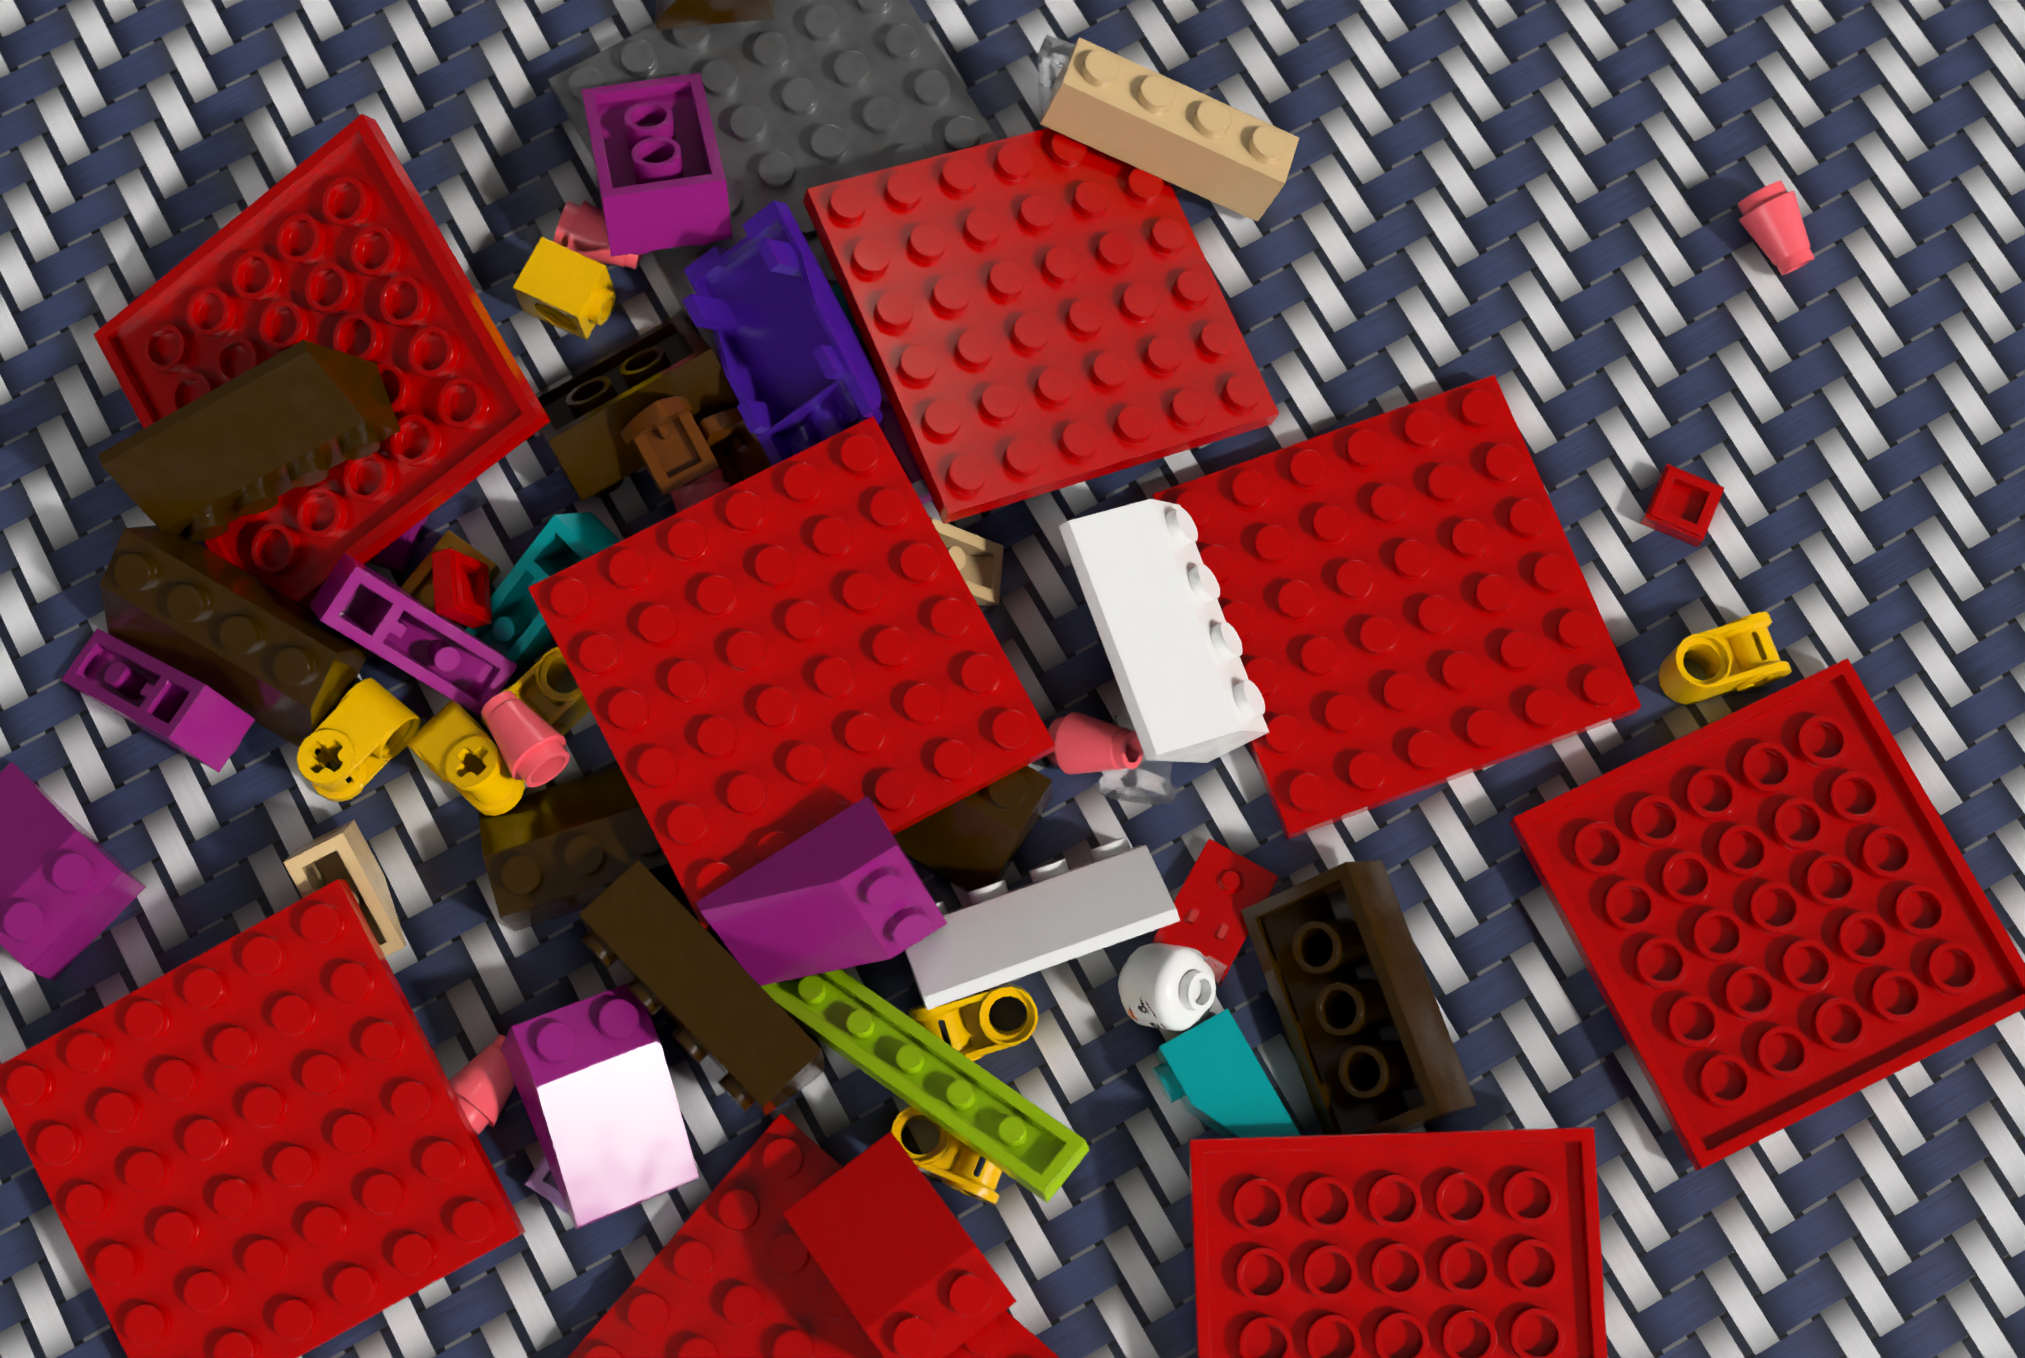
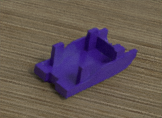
M774 200L742 224L747 236L728 250V248L714 246L684 269L696 294H690L682 300L696 327L712 329L723 372L740 403L737 408L749 432L756 434L772 466L872 416L875 417L878 425L883 419V414L880 410L881 391L871 363L788 205Z

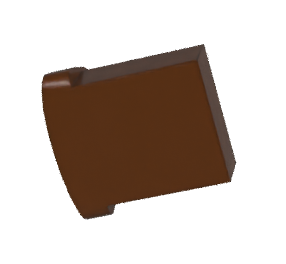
M683 396L668 397L652 403L636 415L620 433L626 445L633 443L662 498L719 468L718 462L691 414L694 409L689 400Z
M738 408L716 413L699 422L698 427L718 462L719 468L723 470L724 477L731 483V486L772 466L756 434L749 432Z

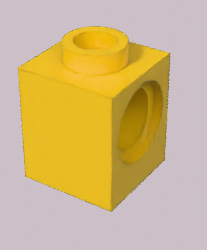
M544 237L540 238L513 285V290L523 312L586 341L595 325H602L609 318L616 300L615 289L606 265Z

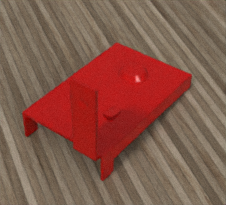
M1208 839L1173 902L1180 921L1159 928L1151 943L1185 946L1199 950L1207 958L1205 962L1213 970L1215 982L1219 983L1218 986H1220L1249 933L1241 910L1267 899L1279 876L1219 843Z

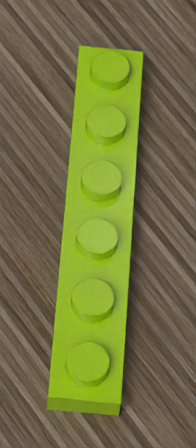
M840 969L761 986L799 1026L1046 1203L1050 1201L1088 1153L1087 1142L1081 1136Z

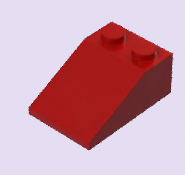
M891 1131L782 1212L785 1219L884 1358H945L1017 1302Z

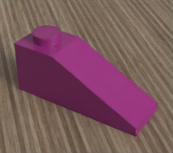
M343 553L309 605L320 621L482 717L481 711L484 705L501 692L518 666L450 619L436 614L433 608L346 553Z
M98 628L61 679L99 704L218 773L231 754L237 750L242 738L255 721L254 718L206 684Z

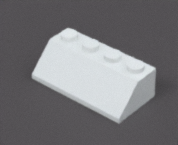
M1148 499L1069 520L1058 526L1146 760L1208 763L1269 733L1262 715L1265 712L1264 699L1257 686L1248 679L1240 658L1243 652L1241 640L1235 629L1224 618L1217 600L1220 596L1219 584L1212 571L1203 564L1195 543L1198 539L1196 525L1181 505Z
M1124 837L1090 849L1093 861L1069 869L1065 858L1029 871L1032 883L1009 891L1005 880L968 892L972 904L949 912L946 911L943 901L936 903L948 924L905 950L922 1003L926 1009L929 1010L1179 922L1180 918L1147 846L1138 845L1130 848L1127 838Z

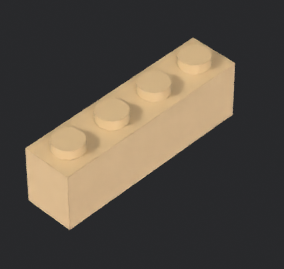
M1080 37L1055 81L1040 122L1045 127L1257 222L1285 185L1299 141V137Z

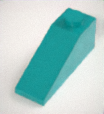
M592 512L554 514L491 596V624L474 629L466 628V631L518 665L505 685L554 641L528 587L620 542Z
M1228 1009L1159 1046L1156 1056L1161 1064L1152 1068L1169 1102L1173 1103L1181 1099L1190 1114L1225 1138L1301 1136Z

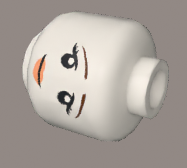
M1150 943L1139 947L1129 956L1119 975V994L1127 1015L1139 1025L1179 1032L1190 1030L1199 1025L1207 1017L1216 994L1215 975L1211 967L1205 962L1207 958L1199 950L1185 946Z

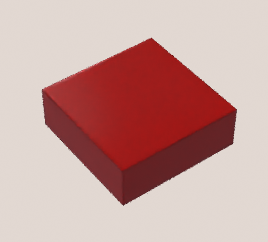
M1666 464L1640 524L1698 548L1704 540L1725 487Z
M452 548L431 553L435 613L473 629L491 624L492 611L488 565Z

